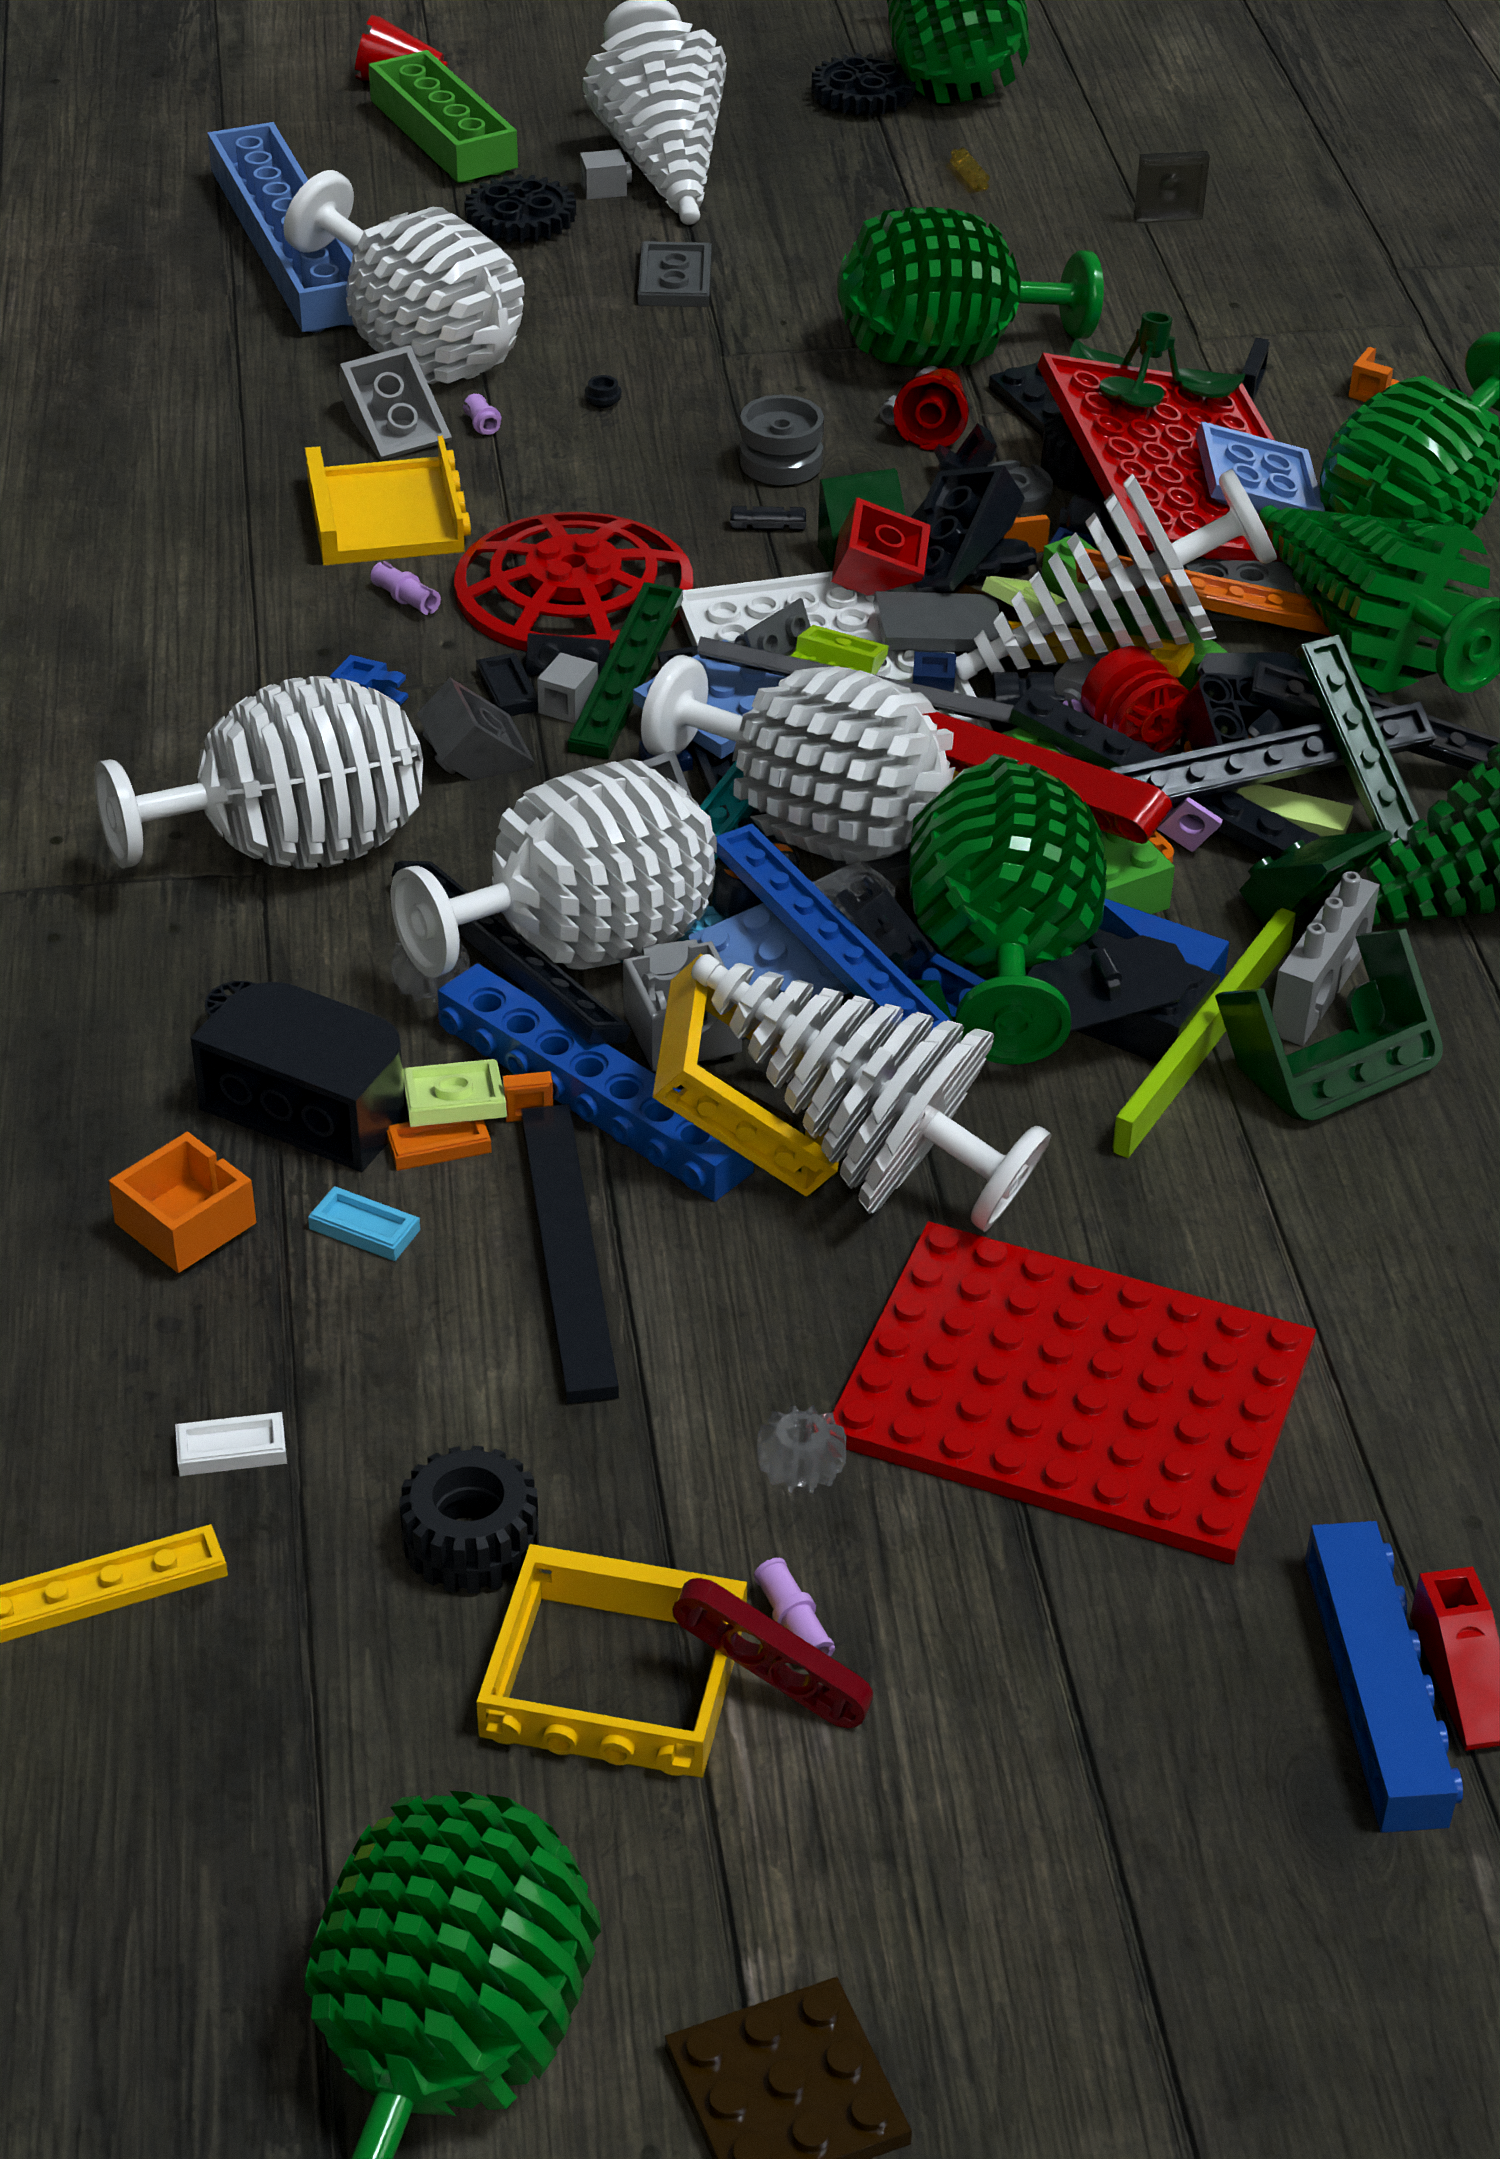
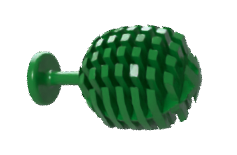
M887 0L890 41L904 73H906V77L912 82L916 81V90L923 96L925 94L921 78L924 80L931 79L937 103H951L946 83H955L960 102L973 100L970 84L976 82L979 84L982 96L995 92L991 73L996 69L999 70L1004 87L1012 83L1016 78L1010 55H1014L1017 51L1022 68L1031 48L1025 0Z
M906 207L899 211L890 209L884 210L877 217L863 221L858 238L853 243L851 251L847 256L845 253L838 272L837 294L845 325L848 318L851 320L849 327L852 335L856 338L855 342L859 349L868 354L871 347L876 359L889 364L895 363L903 367L921 366L920 368H927L928 366L936 367L942 364L941 368H952L963 362V366L974 365L981 358L994 353L1000 336L1005 333L1010 321L1013 322L1019 303L1059 305L1062 325L1066 333L1075 339H1087L1094 333L1103 306V272L1099 258L1093 251L1079 250L1072 254L1064 267L1060 283L1021 281L1013 252L1008 256L1010 250L1007 242L1002 238L1003 234L999 228L991 222L987 228L985 227L987 223L982 217L949 208L944 210L938 207H926L924 209Z
M1489 332L1481 335L1472 343L1466 353L1465 372L1474 390L1469 397L1457 389L1451 388L1449 390L1423 375L1406 378L1389 386L1382 393H1377L1363 403L1362 406L1348 417L1333 436L1322 464L1319 495L1325 512L1463 526L1470 532L1476 528L1482 517L1487 513L1500 480L1499 417L1488 411L1490 408H1493L1500 412V332Z
M993 754L983 764L962 770L921 808L913 818L909 858L910 899H913V910L918 918L917 922L928 940L947 958L961 966L968 967L969 970L988 979L969 990L957 1007L955 1022L963 1024L964 1027L961 1041L966 1034L974 1029L992 1032L994 1034V1041L989 1053L985 1057L987 1058L986 1061L1014 1065L1034 1062L1049 1056L1058 1050L1069 1036L1071 1012L1065 997L1051 984L1026 975L1034 965L1071 955L1073 951L1098 931L1103 923L1107 863L1106 859L1103 861L1105 848L1100 839L1102 834L1097 820L1087 803H1083L1082 798L1076 791L1059 778L1048 774L1047 771L1028 763L1019 765L1017 764L1019 760Z
M450 1791L453 1796L433 1795L425 1802L420 1795L400 1798L390 1807L396 1814L395 1816L379 1819L373 1828L368 1824L352 1850L353 1854L350 1853L336 1882L337 1885L335 1884L322 1915L323 1919H321L309 1950L314 1960L310 1957L303 1969L304 1991L312 1999L311 2020L325 2035L329 2048L347 2067V2069H342L352 2080L375 2097L351 2159H394L410 2114L456 2116L445 2103L446 2101L452 2107L473 2109L481 2102L487 2110L507 2109L517 2096L506 2082L510 2086L528 2084L533 2074L539 2080L557 2055L556 2048L567 2033L572 2020L570 2015L580 2000L585 1986L583 1979L591 1968L596 1952L593 1942L601 1933L600 1914L587 1896L588 1885L581 1876L582 1874L575 1857L568 1847L563 1845L557 1838L559 1835L554 1828L537 1814L508 1797L486 1794L488 1797L472 1792Z

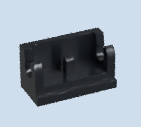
M867 876L864 878V883L868 888L865 893L858 897L847 888L837 894L836 897L858 929L906 976L937 954L887 888L884 887L882 889L873 877Z

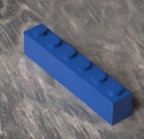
M1377 1521L1312 1525L1305 1563L1380 1833L1449 1828L1455 1804L1461 1803L1463 1799L1462 1778L1458 1768H1451L1447 1757L1449 1748L1447 1728L1444 1721L1436 1720L1434 1714L1435 1696L1433 1682L1429 1674L1423 1675L1419 1664L1421 1657L1420 1640L1415 1629L1409 1630L1406 1621L1407 1598L1402 1585L1396 1586L1393 1578L1394 1555L1390 1543H1383Z

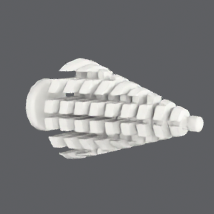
M628 0L611 11L604 23L603 36L605 43L601 46L609 52L592 55L585 71L589 77L583 78V92L586 94L584 97L589 108L608 129L613 138L628 153L632 161L655 186L659 194L668 200L666 203L670 208L679 213L681 222L686 225H692L700 219L699 207L704 199L705 192H703L707 181L706 173L710 164L723 85L726 78V56L722 46L715 47L716 38L706 30L690 32L693 24L682 22L676 7L667 0Z
M1233 469L1224 472L1219 477L1221 490L1230 507L1229 512L1173 543L1167 537L1137 479L1131 474L1123 482V486L1156 552L1147 556L1115 494L1112 493L1104 504L1134 564L1124 569L1094 512L1085 523L1112 576L1101 581L1075 532L1067 541V544L1090 588L1078 593L1058 552H1056L1048 560V563L1067 600L1056 605L1038 571L1029 581L1045 613L1035 618L1021 591H1019L1011 602L1022 625L1012 630L1004 613L1001 612L993 621L1000 637L990 642L984 630H982L974 638L978 648L968 654L965 652L956 657L955 672L961 679L967 680L977 675L978 671L986 667L989 668L991 673L1005 672L1000 659L1009 654L1018 670L1030 668L1031 665L1022 648L1031 643L1044 666L1057 665L1058 663L1044 637L1054 631L1070 661H1084L1067 626L1077 620L1097 658L1105 657L1109 654V651L1090 616V613L1100 608L1120 647L1134 646L1113 604V601L1122 596L1149 648H1162L1163 644L1135 590L1145 585L1175 643L1177 645L1190 643L1184 627L1159 579L1166 574L1203 641L1215 639L1216 634L1184 571L1183 565L1239 536L1245 537L1260 562L1267 564L1277 559L1268 534Z
M704 954L696 960L691 976L705 987L709 986L715 990L711 1001L719 1014H726L734 1004L737 1005L729 1025L738 1039L747 1037L750 1031L754 1030L759 1022H761L752 1035L747 1048L748 1053L759 1064L766 1060L775 1047L778 1049L770 1059L766 1077L778 1089L782 1087L785 1081L788 1083L791 1080L788 1084L784 1101L793 1113L796 1114L801 1109L804 1110L808 1107L804 1115L803 1126L812 1138L816 1139L818 1135L821 1136L828 1130L823 1138L821 1150L832 1164L835 1161L839 1162L846 1156L841 1165L840 1175L851 1189L853 1186L856 1188L864 1182L858 1197L869 1214L876 1212L883 1206L894 1189L899 1188L926 1156L933 1144H935L981 1175L988 1182L972 1210L971 1220L973 1224L986 1232L997 1221L1032 1173L1047 1148L1052 1135L1040 1126L1031 1127L1014 1144L1008 1154L1003 1155L951 1120L967 1095L966 1091L977 1078L987 1059L985 1057L989 1053L994 1041V1034L992 1032L974 1029L966 1034L961 1041L964 1027L960 1023L949 1020L943 1021L931 1031L934 1023L932 1022L934 1019L931 1015L916 1012L901 1022L904 1010L901 1007L890 1004L880 1006L871 1015L874 1001L855 995L852 1000L849 999L841 1006L844 993L828 988H823L819 995L816 994L810 1000L814 984L801 980L792 981L785 992H781L778 995L784 981V975L769 971L759 976L752 985H749L755 971L753 966L737 963L728 970L722 966V962L710 954Z

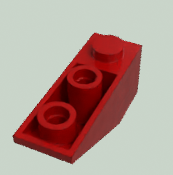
M1471 1566L1421 1573L1418 1578L1410 1618L1418 1633L1419 1640L1464 1749L1467 1751L1500 1746V1642L1492 1608L1475 1569Z

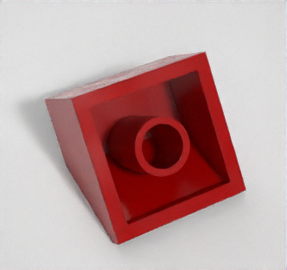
M856 497L839 531L831 582L841 585L847 590H854L869 596L875 594V591H887L921 581L925 572L931 525Z

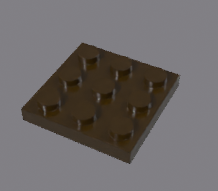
M837 1976L665 2035V2051L712 2159H872L911 2145L912 2130Z

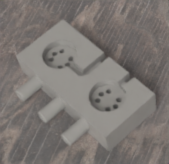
M1345 872L1338 885L1325 900L1316 917L1307 926L1305 933L1278 970L1272 1015L1281 1039L1304 1046L1316 1028L1318 1019H1322L1335 999V994L1339 993L1361 960L1362 956L1355 936L1372 931L1380 884L1362 879L1356 872Z

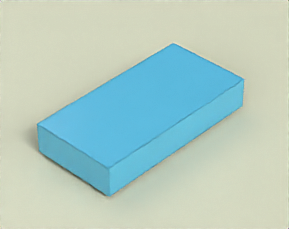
M336 1186L328 1192L308 1216L310 1230L392 1261L397 1260L420 1231L419 1217Z

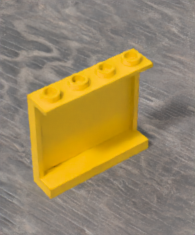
M443 435L437 436L438 457L324 467L320 446L305 448L307 480L323 566L465 552L464 536H471L470 518L465 508L464 492L460 489L459 472L455 469L453 450H446Z

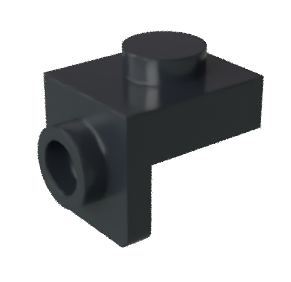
M977 423L956 453L940 444L936 446L934 452L940 463L938 467L941 471L986 467L993 460L998 446L991 431Z

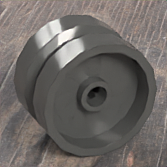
M783 394L764 396L752 400L743 407L740 415L742 441L740 444L739 463L744 473L752 479L765 484L792 485L810 480L820 472L823 464V445L821 441L824 435V415L820 407L812 401L799 396Z

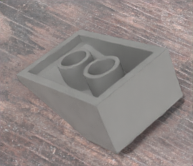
M411 345L340 364L339 393L351 420L380 461L438 445L437 436L443 435L445 443L451 441L452 436Z

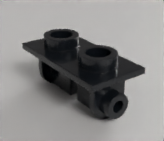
M528 633L526 674L541 675L561 652L598 663L599 677L612 650L610 648V640Z

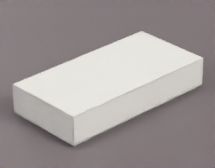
M282 1412L175 1424L179 1476L287 1464Z

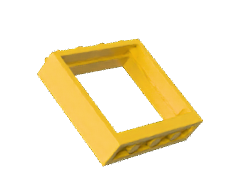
M700 953L670 982L652 1097L807 1197L838 1172L839 1162L835 1161L832 1164L821 1150L823 1138L828 1130L821 1136L818 1135L816 1139L812 1138L807 1130L804 1135L697 1065L705 1010L730 1026L729 1024L737 1008V1005L734 1004L726 1014L720 1015L711 1001L715 990L709 986L705 987L691 976L693 965L702 956ZM759 1022V1024L755 1027L754 1030L752 1029L746 1038L751 1040L754 1031L757 1029L761 1022ZM775 1047L770 1054L774 1055L778 1049ZM682 1085L684 1088L679 1093L673 1089Z
M529 1544L477 1699L479 1737L492 1739L501 1744L510 1745L515 1743L547 1749L559 1755L574 1754L605 1760L614 1765L629 1764L661 1770L669 1775H688L703 1778L734 1665L732 1659L718 1650L714 1654L693 1731L509 1697L542 1599L677 1623L673 1616L672 1608L684 1583L694 1578L708 1579L722 1586L746 1603L747 1582ZM541 1569L550 1570L551 1574L542 1573Z

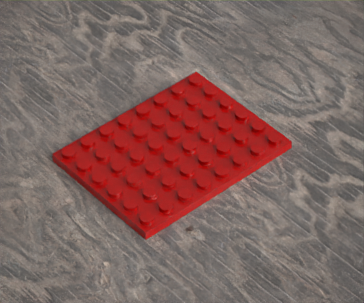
M1042 353L1037 365L1105 500L1112 493L1115 494L1145 552L1149 550L1155 551L1123 486V482L1131 474L1137 479L1167 537L1173 543L1226 515L1230 510L1229 505L1222 504L1210 497L1196 438V432L1201 421L1275 441L1242 383L1228 396L1208 398L1184 391L1181 388L1182 383L1173 380L1172 372L1147 369L1143 383L1162 387L1164 398L1157 406L1138 407L1125 401H1117L1105 397L1099 391V386L1104 378L1113 376L1126 377L1136 381L1140 370L1139 367ZM1244 536L1236 537L1200 556L1210 560L1259 561ZM1275 550L1277 559L1274 561L1283 562L1279 556V551Z
M928 1221L825 1427L824 1443L1234 1565L1314 1345L1316 1329Z

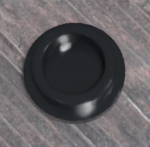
M608 375L592 377L585 388V399L599 408L611 407L622 397V389L618 385L617 379Z

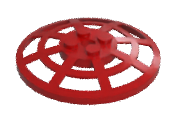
M560 512L520 519L500 526L482 536L460 558L455 570L454 592L458 608L470 624L489 638L514 649L527 651L528 633L546 634L530 631L540 614L561 618L590 617L595 634L560 636L610 640V648L612 649L621 629L612 631L607 614L633 604L644 582L655 583L658 575L657 561L679 563L681 566L679 588L683 590L693 589V569L688 557L679 545L665 534L648 525L610 514ZM564 528L596 529V531L592 534H568ZM545 531L551 537L538 544L520 542L532 535ZM617 535L629 541L636 548L617 549L607 540ZM638 536L657 544L664 550L651 549ZM494 552L490 561V577L468 587L466 582L467 568L481 553ZM507 553L527 555L525 565L502 571V563ZM644 560L646 568L642 578L639 579L622 571V561ZM526 578L536 593L532 598L517 591L509 583ZM618 584L630 589L615 598L601 601L600 599L601 596L616 588ZM496 588L498 593L507 601L524 610L515 625H511L488 613L474 598ZM551 599L584 601V605H561L548 602ZM679 610L671 627L681 619Z

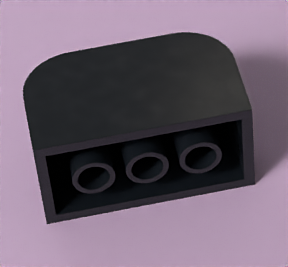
M282 982L258 983L245 987L233 994L190 1038L200 1110L346 1167L363 1172L388 1144L387 1130L389 1126L404 1123L406 1112L399 1033L387 1020L364 1010L292 984Z

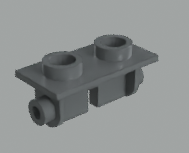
M797 599L748 629L744 634L737 636L734 644L783 655L796 647L798 635L811 627L803 599Z

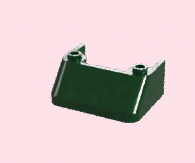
M1406 928L1362 933L1355 936L1369 981L1355 986L1347 997L1346 1011L1352 1028L1287 1056L1264 988L1228 991L1215 995L1239 1068L1293 1119L1300 1121L1320 1119L1431 1070L1439 1063L1443 1053V1043Z

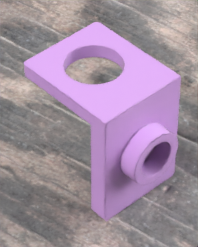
M1187 797L1176 808L1172 807L1157 830L1193 852L1221 826L1223 820L1190 797ZM1188 814L1200 817L1203 820L1204 824L1188 816Z

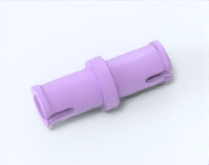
M383 561V564L379 562L373 567L370 575L372 583L390 592L392 598L397 602L410 604L425 615H428V611L432 614L438 609L441 602L439 592L421 584L416 575L411 572H401L386 561Z
M772 1558L762 1563L754 1572V1578L774 1609L772 1612L773 1620L823 1653L831 1656L835 1651V1644L828 1637L815 1615L816 1604L808 1593L800 1590L789 1572L784 1559Z

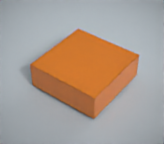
M551 1071L503 1076V1090L507 1109L506 1122L522 1121L521 1109L553 1106Z

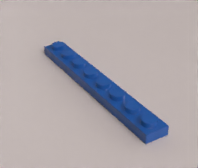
M753 824L716 836L717 853L715 854L854 995L874 1001L872 1013L880 1006L890 1004L901 1007L904 1010L901 1022L916 1012L931 1015L934 1019L931 1031L941 1022L951 1021Z

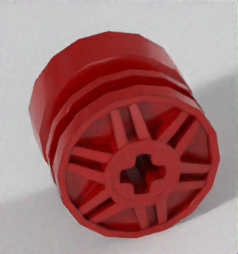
M1130 645L1116 649L1101 658L1088 673L1082 686L1081 703L1085 713L1092 719L1127 735L1134 741H1142L1149 745L1152 750L1160 753L1172 747L1186 732L1180 714V705L1189 691L1144 647Z

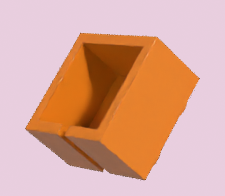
M188 1131L108 1180L115 1224L177 1273L182 1272L257 1223L252 1180L222 1158L217 1161L216 1152Z

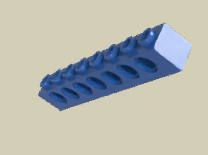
M475 964L437 990L439 1025L449 1034L456 1035L476 1048L480 1054L497 1060L499 1064L509 1069L513 1075L551 1071L553 1100H557L563 1105L569 1104L570 1109L583 1120L591 1122L610 1134L620 1144H625L638 1152L654 1166L666 1170L683 1181L690 1189L697 1190L715 1202L754 1173L753 1162L652 1097L656 1074L606 1043L588 1044L539 1001L480 964ZM673 1088V1089H674L675 1091H677L678 1093L681 1091V1090L678 1089V1088H676V1089Z

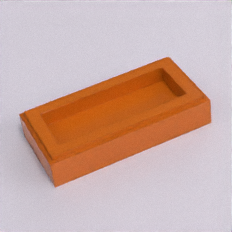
M484 1120L410 1127V1123L406 1122L390 1125L387 1130L388 1146L397 1171L492 1153L491 1138Z

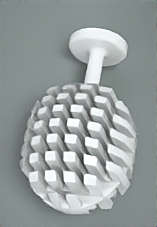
M327 170L316 174L299 189L286 212L284 220L285 239L293 248L304 253L318 251L331 243L335 238L354 251L346 287L348 296L346 297L347 311L349 316L352 315L353 324L358 329L357 332L362 338L370 342L368 344L374 350L382 353L411 345L428 384H434L438 381L449 384L461 378L471 379L478 376L481 372L490 370L494 365L504 362L508 352L514 348L517 338L516 332L521 324L524 282L522 277L518 278L517 269L512 264L514 261L496 243L442 207H430L409 215L408 212L390 217L389 221L363 231L348 220L354 202L352 185L345 176L335 170Z
M678 655L670 659L658 672L649 689L643 707L641 736L644 747L650 754L658 756L674 750L675 754L678 755L689 745L698 729L735 741L732 761H737L736 767L743 771L744 777L734 779L733 795L740 800L748 799L749 805L759 809L760 812L767 813L750 816L766 836L775 835L776 839L781 842L798 846L800 849L822 855L823 857L846 861L847 864L886 858L907 849L908 844L911 842L913 818L921 808L952 781L955 767L949 768L950 762L946 760L945 753L946 750H952L954 733L948 729L937 730V724L932 722L929 715H922L936 712L930 701L921 692L911 693L910 688L861 670L856 671L840 666L795 670L790 676L780 680L778 687L759 688L752 703L754 708L741 716L708 705V678L703 665L694 658Z
M309 676L306 680L301 677L283 680L280 686L270 684L256 691V696L245 697L232 707L226 718L224 715L218 720L204 740L207 754L205 753V748L200 750L198 783L135 796L125 770L117 761L109 759L97 762L95 767V792L102 828L112 856L121 868L135 866L142 858V822L203 809L219 836L223 837L224 833L225 839L231 846L254 859L263 858L264 862L270 865L285 868L290 867L292 864L296 869H315L318 867L317 863H320L322 867L326 866V868L340 865L345 858L352 861L367 854V850H370L373 846L377 848L394 835L396 829L401 828L419 807L418 796H421L423 756L420 742L405 711L400 710V706L393 699L373 688L368 687L367 689L360 686L357 682L342 678H336L332 681V678L327 676Z
M625 759L619 762L614 761L543 782L544 784L524 792L525 796L517 800L514 809L512 810L508 807L502 814L498 827L501 832L496 838V850H493L492 857L494 877L492 876V886L449 899L441 883L425 868L410 866L396 872L391 884V908L398 936L415 967L425 976L431 978L449 973L456 965L460 948L459 925L500 912L504 914L509 925L518 935L520 933L525 940L546 954L554 963H563L570 969L586 970L642 956V947L678 940L685 935V932L692 928L695 920L699 921L706 912L709 904L708 897L712 892L713 879L715 877L716 864L714 852L717 853V837L712 831L710 816L700 809L698 802L691 796H688L687 791L669 778L666 780L655 769L648 768L643 762L638 760Z

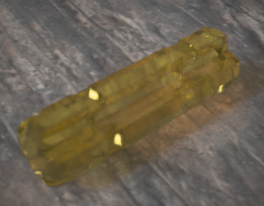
M962 147L959 150L954 148L951 152L953 157L950 160L953 166L975 191H979L982 188L986 190L989 187L987 183L990 179L989 175L966 148Z

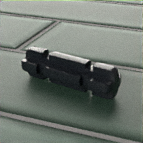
M733 506L730 511V525L732 529L746 530L747 526H752V530H784V526H789V530H804L806 527V510L803 507H790V511H784V507L753 506V510H747V506Z

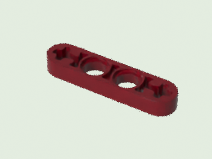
M703 1578L690 1579L684 1583L672 1611L677 1623L685 1630L829 1723L843 1728H854L862 1724L873 1700V1690L869 1683L861 1676L717 1583ZM737 1632L748 1633L756 1637L761 1644L751 1643L743 1639ZM785 1663L796 1664L804 1668L809 1674L797 1673L791 1670Z

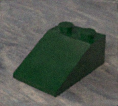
M1389 830L1322 836L1308 844H1305L1303 840H1299L1285 849L1280 855L1281 858L1273 861L1268 856L1253 865L1248 870L1251 877L1239 889V892L1264 927L1277 910L1281 908L1296 913V920L1323 906L1325 900L1331 895L1342 879V875L1348 871L1359 874L1393 836Z

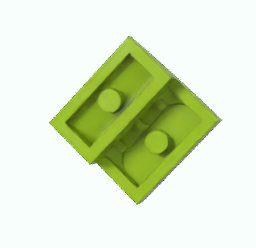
M812 625L798 635L796 650L790 656L833 666L846 667L856 671L861 670L876 675L888 654L889 646Z

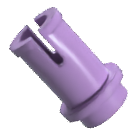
M469 395L465 399L468 405L463 404V409L472 419L473 428L482 435H491L497 432L501 425L500 412L495 407L489 406L482 395Z

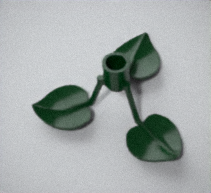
M1148 311L1142 314L1140 329H1137L1135 339L1125 358L1090 348L1078 339L1074 341L1069 357L1132 366L1131 360L1139 347L1140 354L1143 357L1136 381L1126 377L1113 376L1104 378L1099 386V391L1105 397L1117 401H1125L1138 407H1154L1163 401L1164 391L1162 387L1143 382L1149 359L1161 357L1162 353L1168 350L1173 380L1182 383L1181 388L1188 393L1208 398H1222L1234 392L1245 378V373L1227 374L1190 368L1178 369L1174 348L1176 338L1170 336L1173 319L1168 314L1157 311Z

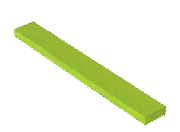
M1284 908L1277 910L1118 1113L1112 1146L1114 1153L1126 1158L1131 1156L1226 1032L1215 995L1228 991L1259 989L1291 946L1296 913Z

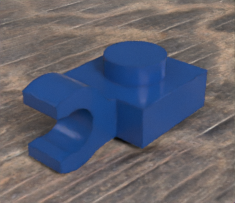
M350 655L329 676L332 678V681L336 678H342L357 682L360 686L367 689L368 687L373 688L393 699L399 706L408 698V693L395 689L406 680V675L398 671L388 672L387 665L383 662Z

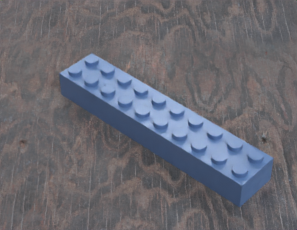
M274 122L207 132L211 171L301 331L320 332L328 327L340 325L354 326L352 315L349 316L346 305V297H348L346 290L347 280L353 259V253L350 248L335 238L331 243L318 251L304 253L293 248L285 239L284 220L292 199L308 181V178Z

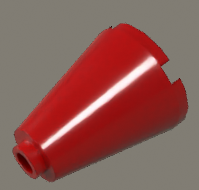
M371 15L366 24L372 26L369 34L363 33L360 40L355 63V70L360 72L355 75L356 79L369 81L368 64L425 50L430 51L448 68V62L444 61L443 53L380 16Z
M940 368L907 382L901 388L895 400L893 408L894 422L901 436L907 441L910 440L919 445V448L934 450L938 444L947 447L955 443L965 430L969 418L967 399L958 375L952 370Z

